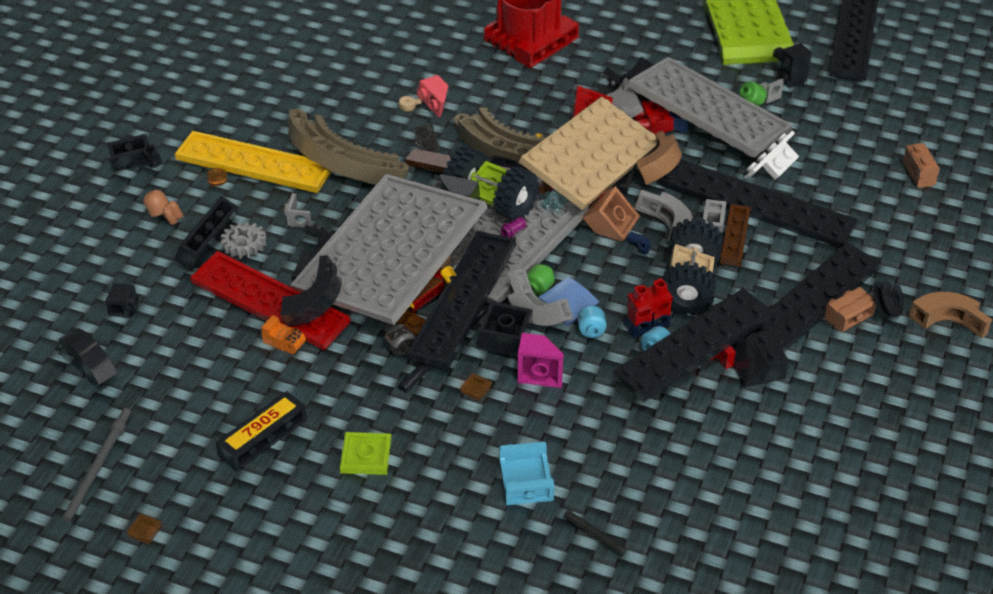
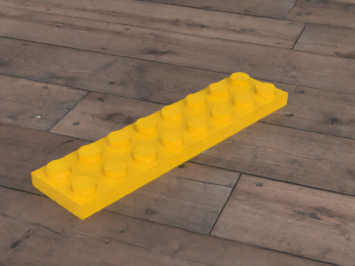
M196 131L190 133L175 153V158L179 161L314 193L319 192L332 172L308 157Z

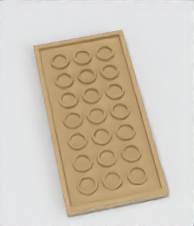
M600 97L521 156L519 163L583 210L637 165V160L649 155L658 148L660 142L654 133L648 131L639 122L626 115L624 111L612 105L609 100Z

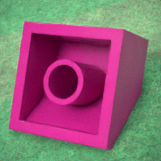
M522 333L518 350V383L562 388L564 354L545 335Z

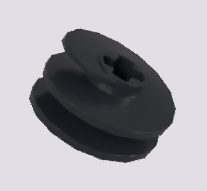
M884 280L882 284L875 282L873 296L880 314L885 319L901 316L904 308V297L901 287L899 285L892 287L888 280Z

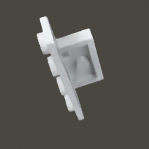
M793 130L788 135L784 132L776 140L778 144L774 142L767 148L768 154L764 152L756 159L758 163L754 162L746 169L748 173L743 178L747 180L763 166L776 180L799 157L786 143L795 134Z

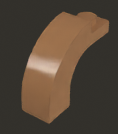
M663 131L657 133L656 136L660 142L659 147L651 154L637 160V167L646 185L665 176L679 163L682 152L674 134L666 137Z
M934 292L923 295L912 302L909 318L924 329L935 322L950 320L964 325L981 338L988 334L992 321L990 317L979 310L981 303L968 296L953 292Z

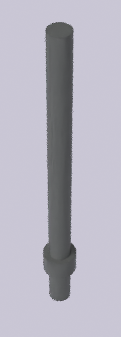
M123 408L118 419L113 421L109 428L110 433L62 517L65 521H72L118 436L123 434L126 428L125 424L132 413L130 409Z

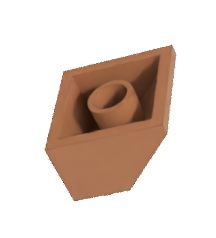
M615 186L606 190L604 195L594 200L588 212L583 216V219L595 233L618 241H624L640 215Z

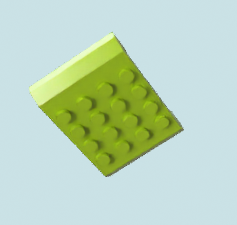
M703 0L702 2L705 13L709 14L720 47L719 55L723 65L780 62L773 56V51L777 47L784 49L793 46V41L776 0Z

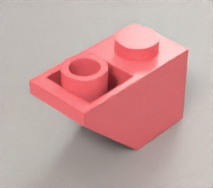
M438 75L420 80L417 96L438 117L442 116L448 85Z

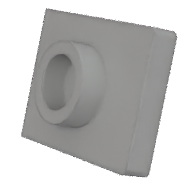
M783 79L770 84L766 82L760 84L766 90V99L764 101L766 104L781 98Z
M292 193L289 203H286L284 208L287 226L305 228V225L312 226L310 211L298 210L296 194ZM301 215L305 217L306 222L297 221L295 216Z

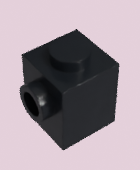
M113 284L105 300L109 316L130 318L134 308L139 303V295L136 294L134 285Z

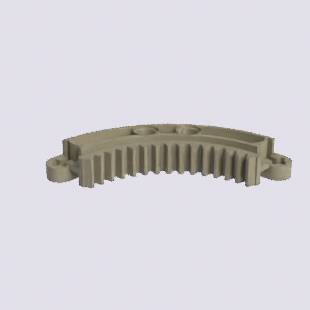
M479 108V114L471 115V117L467 114H458L454 117V128L459 136L471 148L485 153L488 159L495 155L516 160L519 165H522L519 163L521 156L545 139L543 135L540 138H537L535 134L530 137L529 133L522 135V131L516 133V129L510 130L509 126L504 127V123L499 124V120H495V116H491L488 108Z
M291 109L289 111L288 135L291 142L302 154L320 166L343 176L372 184H377L385 174L402 179L407 178L409 166L406 163L398 162L399 156L395 153L389 155L388 152L382 154L381 151L374 152L373 149L366 150V147L360 148L358 144L353 145V142H347V139H342L341 136H337V133H333V130H330V127L323 120V116L315 115L314 121H308L305 111L300 109Z

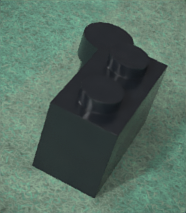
M146 134L107 143L116 171L145 163L150 168H156L162 163L160 154L156 151L154 145L149 144Z

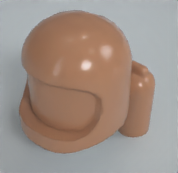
M151 190L144 196L143 203L150 217L163 215L170 225L176 224L178 222L177 219L183 217L178 204L174 201L169 202L162 191Z

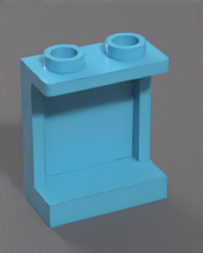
M546 442L509 444L499 447V462L506 505L554 501V481L550 476Z

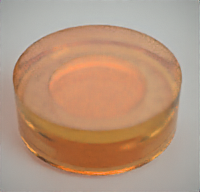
M221 168L212 169L207 174L208 183L212 186L224 185L228 180L227 172Z

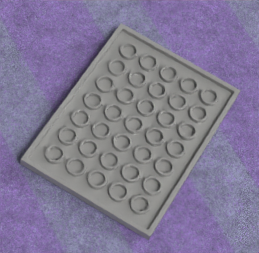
M385 174L291 283V288L301 293L309 289L317 277L319 256L328 255L332 262L336 264V276L342 283L339 295L333 304L395 325L487 209L486 202Z
M548 190L545 194H536L537 201H534L533 209H530V213L528 216L525 215L524 218L527 227L514 234L513 239H516L517 245L486 302L489 304L491 301L501 303L513 291L509 284L508 272L525 268L527 273L534 265L540 264L583 220V216L588 212L589 206L582 210L566 197ZM486 204L487 209L452 252L451 261L448 266L455 270L477 230L502 236L500 233L502 225L504 223L508 224L513 220L499 215L495 212L494 207Z

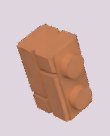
M917 143L906 146L903 164L916 186L921 188L936 185L940 168L924 143Z
M861 287L853 291L848 290L839 299H832L828 302L825 319L830 324H834V327L842 333L874 315L876 308L875 300L870 294L867 295V292Z

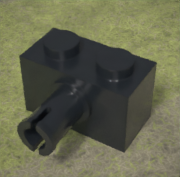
M802 43L784 49L777 47L773 51V56L781 62L778 79H783V83L788 88L806 83L812 52Z

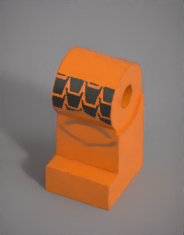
M273 315L261 327L263 343L291 354H295L306 341L305 335L300 330L280 323V319Z

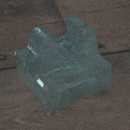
M553 189L541 206L545 210L551 208L559 212L568 199Z

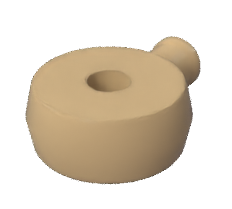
M404 96L399 99L398 104L402 111L409 112L414 110L416 105L422 104L420 98L414 99L410 96Z

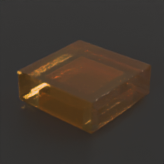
M472 373L461 386V393L480 401L492 387V381Z
M139 514L127 531L128 537L150 544L161 529L162 523L160 520Z

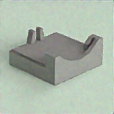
M625 78L620 87L607 96L613 98L612 105L624 111L630 118H633L644 110L636 92L627 87L629 80Z

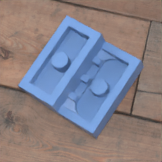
M569 277L538 297V299L546 303L567 298L574 318L563 322L567 327L578 319V314L583 308L597 306L599 303L586 288Z

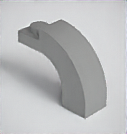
M641 190L635 210L664 221L669 228L667 242L670 241L673 227H676L679 221L682 224L683 220L687 218L689 221H692L693 216L691 212L677 198L665 192H662L661 196Z
M706 199L703 219H706L705 223L707 224L709 222L714 223L713 228L717 226L719 233H722L726 202Z
M525 268L508 272L509 284L514 290L513 294L507 295L513 306L533 309V324L550 326L574 319L567 298L546 303L536 297L532 291Z

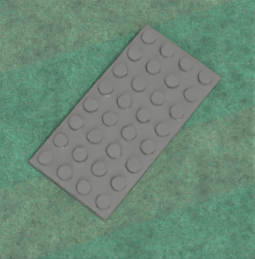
M669 57L628 81L627 87L633 89L634 92L642 94L649 98L650 101L658 103L666 110L674 112L682 119L690 121L696 127L706 130L712 136L720 138L727 142L728 145L736 147L753 158L776 142L784 132L786 134L789 133L793 126Z

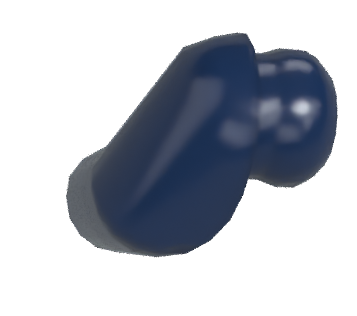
M633 232L629 233L627 241L636 244L640 253L647 254L650 252L651 244L647 237Z

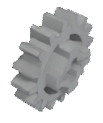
M238 222V226L230 225V230L225 229V234L221 235L222 249H225L226 254L230 253L231 257L238 255L239 259L245 255L247 258H250L251 254L258 255L257 251H263V246H266L265 231H263L261 226L257 227L256 223L249 225V222H246L245 225H242Z

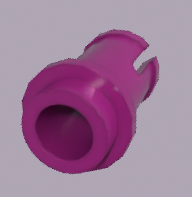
M519 216L508 224L504 223L502 228H500L501 235L513 238L514 234L527 227L526 221Z

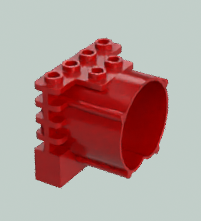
M497 0L496 21L484 28V41H492L494 47L499 45L501 51L507 49V54L510 56L515 54L516 61L531 69L578 39L579 23L564 15L561 16L562 0Z

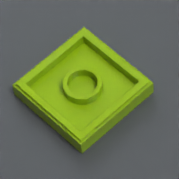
M345 432L340 473L387 475L392 441L391 434Z

